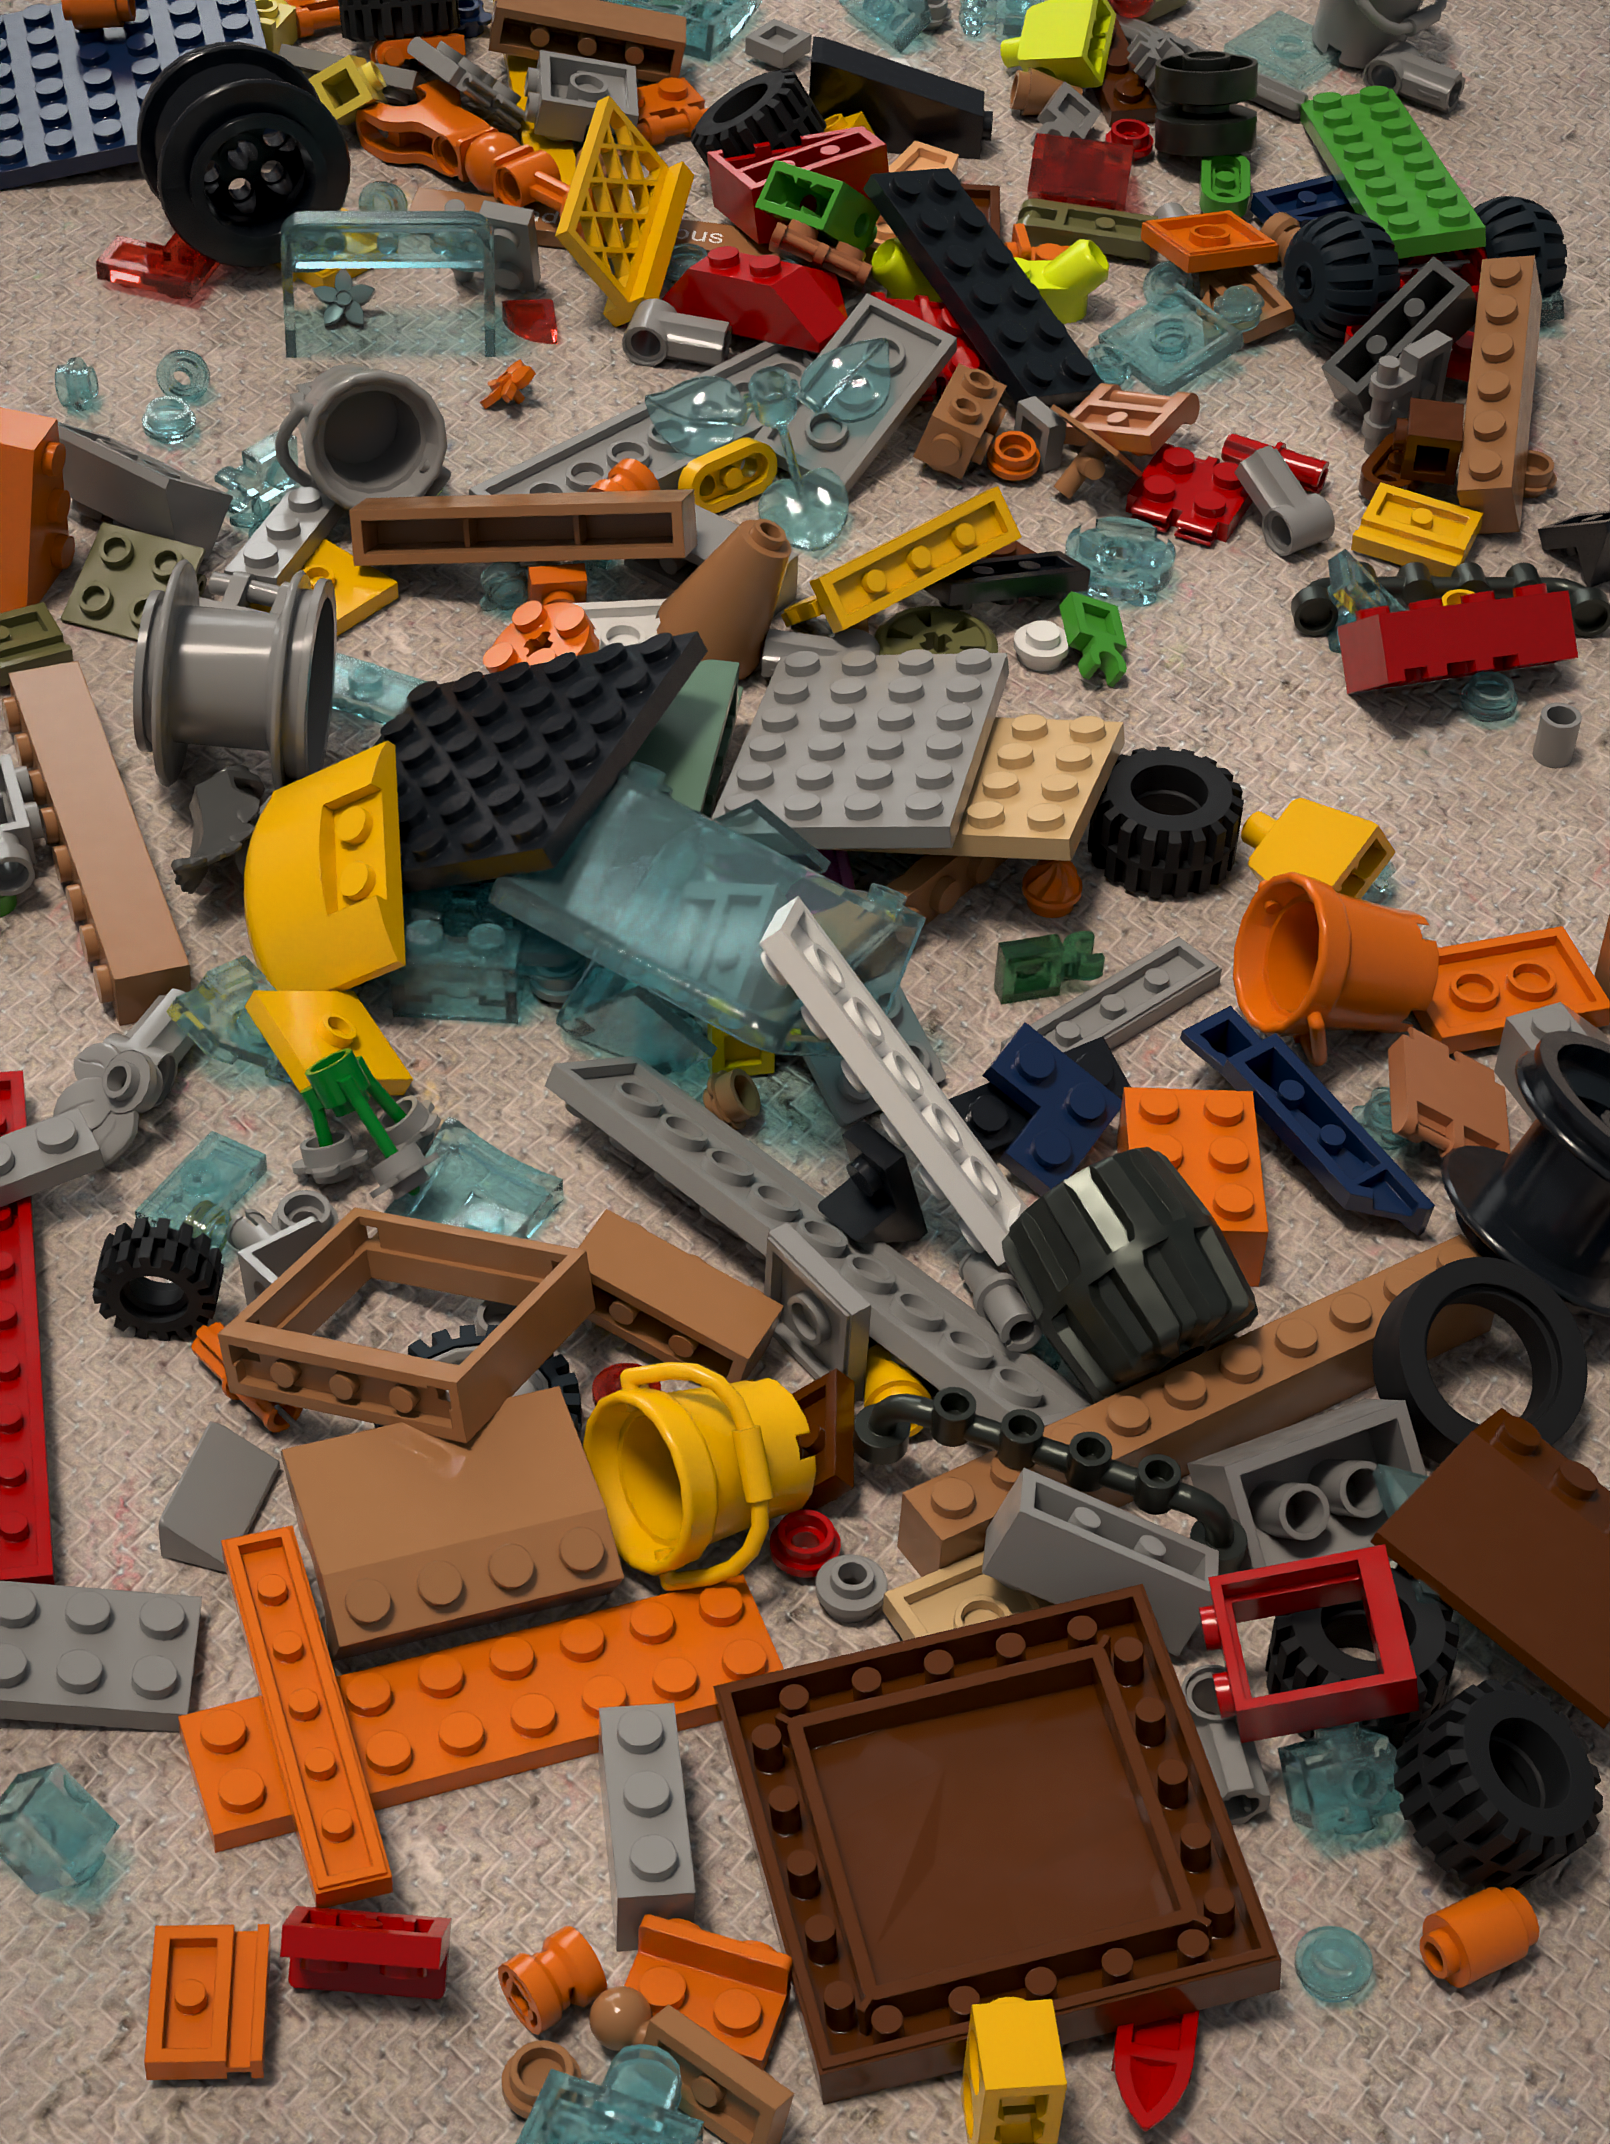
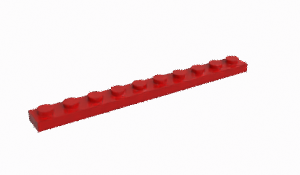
M23 1070L0 1072L1 1137L28 1126ZM31 1195L0 1207V1581L55 1585Z

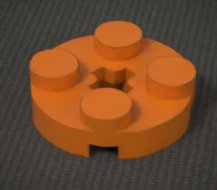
M529 601L514 611L512 623L503 630L493 646L485 652L483 664L491 674L504 671L508 667L520 662H527L529 665L549 662L555 657L568 652H573L576 656L593 653L599 650V639L594 633V625L582 607L567 602L550 603L543 606L539 601Z

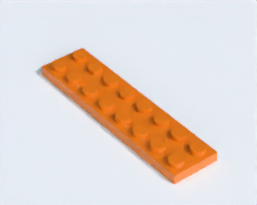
M741 1574L711 1586L678 1590L336 1676L372 1807L374 1811L598 1753L599 1708L674 1703L677 1731L717 1722L718 1716L713 1686L783 1670L784 1668L744 1575ZM260 1696L178 1716L180 1737L215 1853L296 1832Z

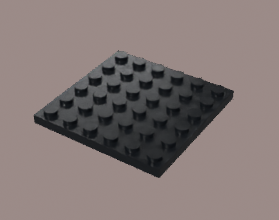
M698 631L672 636L671 633H661L645 642L627 646L620 642L612 643L597 652L578 656L573 652H568L555 657L549 662L534 665L520 662L508 667L504 671L486 675L476 671L461 677L457 681L438 684L436 681H428L410 691L406 697L408 702L395 718L388 721L381 728V736L373 745L374 747L385 741L395 745L402 894L554 869L708 652Z

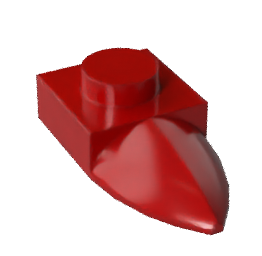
M1199 2011L1135 2027L1134 2023L1117 2026L1111 2071L1115 2072L1119 2092L1126 2108L1144 2132L1165 2119L1176 2107L1188 2084H1190Z

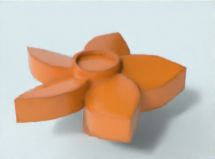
M521 359L510 365L505 373L497 379L488 381V386L492 392L480 404L484 409H487L501 397L506 403L510 402L512 398L517 404L522 403L525 400V396L521 393L520 389H524L529 385L536 375L535 371L530 366H525Z

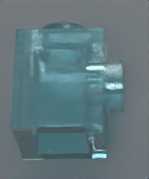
M55 1763L17 1774L1 1795L0 1858L35 1894L67 1886L77 1888L90 1880L102 1867L106 1859V1854L102 1850L120 1825L60 1763Z

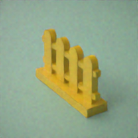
M996 486L809 581L815 595L789 606L780 615L786 627L824 614L834 634L859 623L1016 541L1022 536L999 487Z

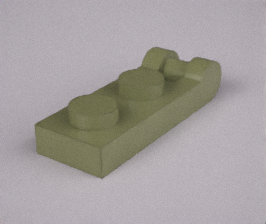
M1032 198L1025 200L1021 204L1016 224L1024 223L1031 247H1038L1040 244L1046 243L1071 246L1079 239H1086L1094 242L1104 254L1115 255L1123 260H1149L1152 247L1141 240L1142 222L1155 220L1158 217Z

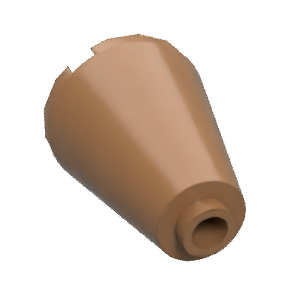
M767 519L743 521L662 603L656 615V618H660V624L656 629L657 634L671 633L672 636L698 631L708 650L701 661L714 659L738 662L739 680L745 679L754 673L761 661L766 636L771 626L792 551L784 530L778 524Z

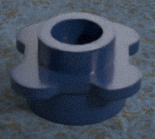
M458 0L461 27L451 33L464 35V39L480 36L484 32V26L491 23L492 14L484 11L481 0Z

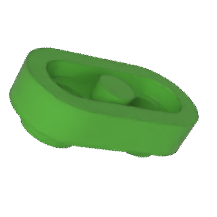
M1240 153L1224 156H1203L1199 178L1200 209L1204 213L1230 210L1239 217L1244 216L1248 211L1251 191L1249 160Z

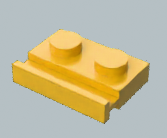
M1380 482L1361 518L1360 527L1353 533L1351 550L1401 566L1411 562H1420L1427 566L1431 575L1451 577L1453 570L1464 563L1481 529L1483 513Z

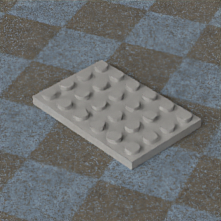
M973 648L961 651L958 654H932L928 650L914 649L906 651L901 655H875L871 651L857 650L845 655L819 656L811 651H799L788 656H781L707 827L710 849L953 848L1009 676L1007 653H989L985 649Z

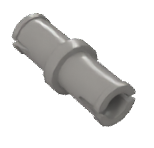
M975 1250L968 1252L959 1264V1275L962 1280H965V1284L973 1293V1306L978 1315L985 1317L992 1323L999 1333L1002 1343H1006L1004 1345L1010 1351L1021 1352L1034 1347L1040 1340L1042 1331L1031 1314L1013 1275L1007 1273L1001 1265L997 1266L986 1250L982 1253H978Z

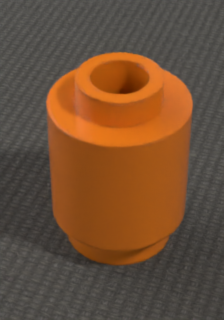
M61 0L64 18L66 21L72 20L76 30L123 27L124 22L135 21L136 18L135 0Z
M1488 1887L1428 1915L1423 1922V1936L1420 1938L1419 1943L1420 1952L1426 1966L1434 1976L1439 1979H1445L1454 1987L1463 1988L1523 1959L1527 1955L1529 1947L1534 1945L1539 1939L1538 1920L1529 1901L1517 1889L1506 1887L1500 1890L1495 1887Z

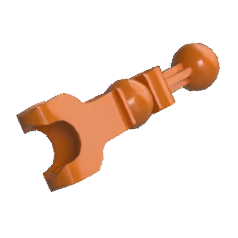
M434 79L414 88L417 104L390 106L377 102L356 111V128L360 144L367 152L380 160L395 164H424L446 176H459V180L464 183L470 181L480 192L494 195V198L502 201L503 204L523 207L538 201L558 211L561 218L571 186L561 181L560 171L552 156L543 150L535 152L533 147L528 144L522 146L512 135L498 132V129L490 127L483 119L461 108L460 91L454 86ZM377 128L382 131H388V137L382 136ZM589 188L588 192L594 212H598L592 189ZM608 189L614 212L618 213L612 189ZM578 222L576 232L586 242L581 222ZM598 223L603 243H605L606 238L602 224Z

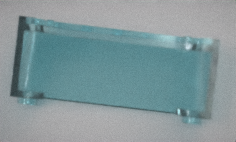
M636 761L631 762L629 769H624L554 869L496 878L488 901L498 909L734 1038L758 1049L781 1055L843 1058L829 1038L822 1041L810 1030L801 1014V1007L804 1005L789 984L784 987L780 986L768 973L761 960V953L764 950L759 943L778 909L799 896L886 1016L889 1013L926 920V917L905 907L907 897L894 889L875 883L871 884L868 892L848 889L671 798L673 789L664 784L666 774L652 766Z

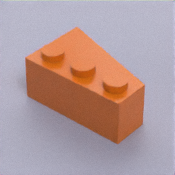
M0 407V613L40 603L63 569L69 568L75 553V540L72 536H69L67 519L71 499L69 491L64 490L62 471L66 459V450L64 444L59 441L57 419Z

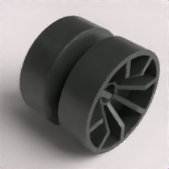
M1194 51L1165 57L1156 61L1155 96L1160 100L1177 105L1164 108L1155 113V148L1161 152L1183 156H1224L1254 149L1257 140V112L1236 104L1257 96L1258 61L1248 56L1229 54L1222 51Z

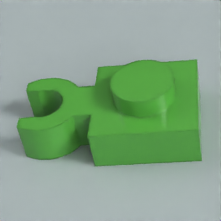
M1071 591L1059 605L1068 646L1079 650L1083 654V657L1078 662L1079 672L1083 678L1089 680L1099 668L1105 674L1107 685L1114 687L1127 670L1126 662L1121 656V653L1127 648L1118 606Z

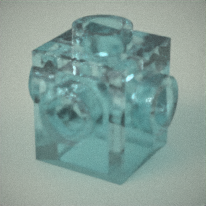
M1359 1722L1317 1729L1314 1730L1316 1737L1314 1739L1277 1748L1291 1820L1318 1832L1334 1829L1335 1834L1351 1835L1377 1828L1379 1826V1816L1401 1811L1399 1807L1401 1803L1400 1794L1395 1790L1394 1774L1400 1770V1767L1395 1762L1397 1749L1392 1743H1389L1388 1736L1359 1727Z

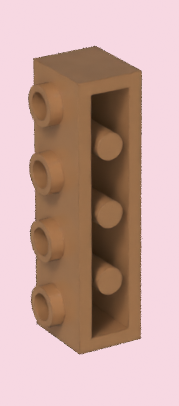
M495 0L488 51L538 60L540 50L631 65L636 66V79L659 83L665 78H679L686 46V17L601 0Z

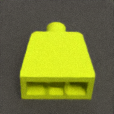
M1047 0L1033 5L1026 11L1021 36L1002 41L1000 48L1002 61L1007 68L1020 66L1023 71L1027 72L1031 67L1073 86L1082 88L1100 87L1103 85L1117 14L1107 0Z

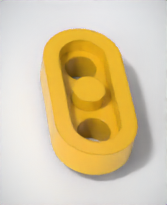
M748 437L738 439L691 460L681 472L678 490L694 489L695 504L716 514L759 495L768 489L777 472L776 454L769 445ZM745 459V464H744L743 468L741 469V464H742L743 460Z

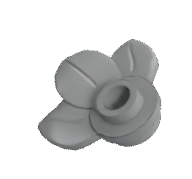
M96 1043L85 1048L74 1058V1072L78 1081L65 1088L59 1096L54 1108L53 1117L79 1107L100 1147L106 1167L124 1153L134 1141L138 1130L139 1113L150 1110L157 1103L163 1088V1078L159 1068L146 1054L135 1050L120 1052L112 1044Z

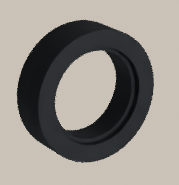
M1464 1258L1436 1269L1411 1284L1394 1298L1384 1312L1376 1330L1372 1354L1374 1381L1380 1399L1405 1400L1420 1453L1441 1464L1471 1431L1480 1425L1460 1415L1444 1400L1436 1388L1429 1371L1427 1361L1429 1331L1438 1313L1447 1305L1472 1304L1488 1309L1504 1319L1522 1340L1532 1368V1391L1528 1405L1520 1418L1531 1423L1539 1431L1541 1438L1550 1445L1557 1442L1572 1426L1582 1407L1587 1388L1588 1370L1585 1346L1570 1310L1557 1293L1534 1273L1519 1265L1497 1258Z

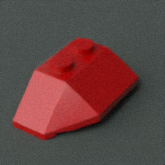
M731 246L718 247L709 251L708 256L688 268L661 299L672 305L677 313L730 322L732 334L821 353L848 318L835 273L780 261V258L774 255L755 256L741 253L737 248Z

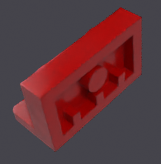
M295 1906L282 1925L280 1957L290 1958L288 1982L294 1988L440 1999L443 1997L447 1985L452 1918Z

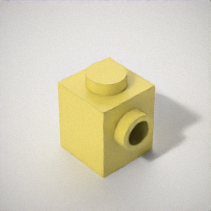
M349 54L308 78L314 86L320 101L327 107L340 125L348 126L355 122L356 111L377 102L383 104L388 102L382 92V89L386 87L382 73L373 61L367 63L366 59Z

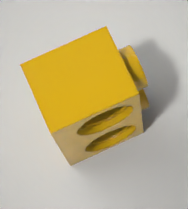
M1003 1997L987 2004H972L960 2090L968 2144H1057L1067 2081L1052 1999L1026 2001L1019 1997Z

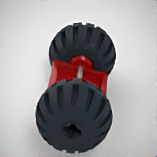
M1515 196L1496 197L1474 208L1486 227L1485 247L1398 259V254L1394 251L1395 245L1391 237L1377 222L1357 213L1331 212L1308 222L1291 239L1284 257L1283 280L1285 287L1283 290L1285 298L1293 307L1296 322L1305 331L1321 339L1344 342L1347 326L1364 325L1433 256L1470 284L1477 302L1482 259L1535 255L1542 296V312L1559 295L1564 284L1563 279L1566 277L1567 264L1565 263V257H1567L1566 244H1563L1564 235L1562 229L1557 224L1555 217L1547 209L1532 200Z

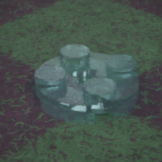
M1113 516L1096 519L1095 528L1088 529L1082 533V525L1072 530L1066 540L1065 554L1091 569L1088 591L1076 593L1091 598L1100 597L1108 600L1127 601L1134 606L1145 607L1155 603L1158 592L1166 588L1172 580L1176 555L1175 547L1169 538L1167 546L1163 541L1156 538L1158 529L1151 524L1133 518ZM1115 557L1124 558L1125 560L1115 559Z

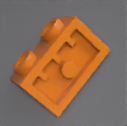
M646 1914L638 1929V1953L624 1986L636 1989L644 1995L650 2004L653 2017L669 2004L764 2071L790 2002L793 1959L789 1955L777 1952L774 1948L763 1942L755 1940L739 1941L702 1930L698 1925L688 1920L679 1918L668 1920Z

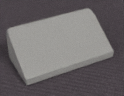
M210 1421L160 1517L158 1530L161 1556L226 1572L222 1557L221 1540L248 1534L280 1469V1461L229 1428Z

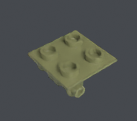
M102 522L60 619L62 622L137 641L144 606L150 592L153 590H163L166 592L172 570L179 561L187 559L193 565L197 577L199 597L202 596L206 587V576L199 574L198 569L206 550L194 545Z

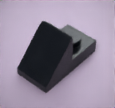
M1610 510L1577 514L1538 529L1543 550L1565 548L1567 556L1579 555L1585 583L1588 587H1594L1610 581Z
M861 1119L842 1134L850 1159L846 1169L851 1178L818 1204V1209L851 1239L859 1243L919 1241L928 1231L906 1156Z

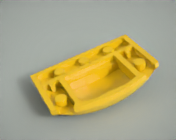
M389 741L380 743L273 791L270 800L258 818L246 855L243 897L249 943L262 980L270 991H345L406 966L395 745Z

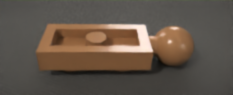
M627 1986L609 1988L595 1999L589 2015L590 2028L594 2037L600 2044L611 2050L626 2051L635 2048L641 2052L635 2073L636 2078L728 2144H780L795 2093L669 2004L653 2017L650 2004L644 1995L636 1989Z

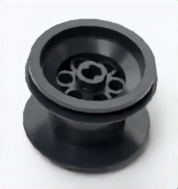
M216 42L200 46L179 56L164 68L151 84L142 102L137 122V155L141 172L150 190L161 202L162 209L171 227L185 244L202 256L230 266L242 268L265 267L284 262L304 252L317 242L335 222L345 202L350 184L351 160L347 140L338 121L320 101L314 86L302 71L286 58L258 45L243 42ZM266 128L278 130L277 134L273 137H263ZM210 160L214 161L213 168L206 172ZM277 161L269 173L261 172L262 166L266 162ZM238 178L245 179L244 185L240 189H228L233 180Z
M1550 1032L1540 1040L1535 1050L1526 1051L1517 1059L1515 1066L1518 1088L1537 1119L1510 1154L1485 1146L1468 1145L1453 1148L1444 1156L1442 1161L1441 1174L1443 1184L1455 1207L1456 1219L1463 1234L1482 1257L1509 1261L1534 1273L1557 1293L1572 1314H1597L1610 1318V1044L1576 1032Z

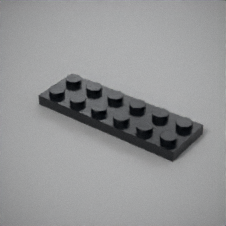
M949 168L871 174L863 190L999 382L1006 385L1005 390L1016 405L1020 400L1036 396L1049 408L1053 404L1059 408L1077 406L1099 384L1104 383L1094 370L1093 364L1081 352L1068 334L1064 324L1052 312L1040 295L1038 288L1026 276L1013 258L1012 252L1003 244L987 222L985 215L977 208L961 186L959 179Z

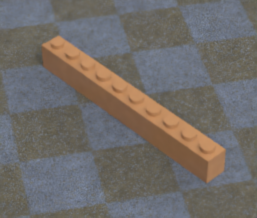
M1460 1234L1044 1427L1043 1437L1070 1445L1072 1438L1077 1434L1088 1431L1096 1432L1105 1436L1112 1445L1111 1459L1138 1468L1141 1460L1149 1455H1166L1178 1463L1181 1469V1478L1190 1474L1187 1466L1189 1462L1294 1425L1376 1386L1372 1361L1374 1339L1380 1320L1394 1298L1411 1284L1450 1262L1482 1256ZM1472 1304L1445 1306L1434 1319L1429 1331L1427 1361L1489 1332L1495 1313ZM993 1450L902 1493L897 1547L921 1577L984 1551L986 1529L1023 1469H1013L1006 1466L999 1459L997 1451ZM1037 1464L1027 1468L1073 1488L1067 1482L1065 1473ZM1104 1486L1094 1492H1082L1117 1508L1134 1501L1133 1496Z

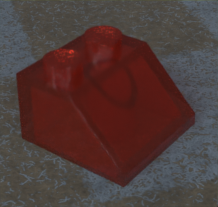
M1036 133L1027 188L1028 199L1036 198L1127 212L1135 175L1134 146Z

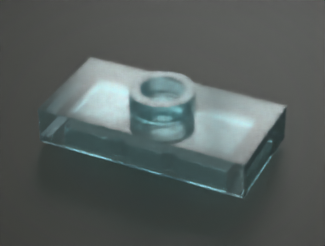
M336 652L332 708L385 725L397 715H401L408 707L409 703L406 697L409 692L428 681Z
M211 1131L135 1210L136 1219L147 1217L150 1227H157L159 1217L171 1219L169 1228L179 1230L181 1224L185 1222L189 1214L198 1205L207 1203L210 1208L209 1219L194 1239L202 1233L208 1235L267 1172L266 1154Z

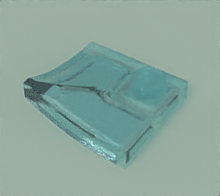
M448 1117L443 1122L436 1138L425 1155V1158L437 1151L440 1156L424 1167L430 1179L420 1185L418 1195L412 1196L407 1193L399 1199H395L383 1213L529 1239L564 1200L563 1179L518 1161L480 1138L459 1120Z

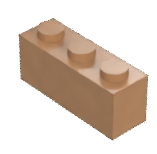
M606 1209L577 1248L587 1251L595 1302V1310L586 1319L663 1362L697 1363L724 1376L729 1383L747 1380L769 1347L784 1305L767 1297L760 1290L747 1286L712 1267L700 1257L689 1254L648 1232L641 1225L628 1221Z

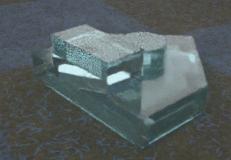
M246 955L207 971L195 989L177 996L166 1011L172 1020L209 1058L233 1065L237 1059L264 1067L266 1077L288 1084L292 1082L244 1007L254 990L277 991Z

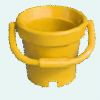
M664 1362L628 1368L620 1374L622 1390L601 1398L586 1423L583 1449L607 1510L618 1555L633 1569L653 1576L659 1575L660 1584L664 1590L676 1591L711 1586L738 1576L759 1555L769 1530V1519L802 1509L811 1496L816 1475L815 1456L800 1460L799 1446L796 1440V1436L810 1433L806 1417L793 1395L777 1380L765 1378L757 1381L750 1379L729 1383L724 1376L697 1363ZM666 1380L693 1381L704 1387L667 1393L649 1388L648 1383ZM750 1528L744 1545L728 1561L709 1568L676 1572V1570L684 1568V1565L699 1559L709 1544Z

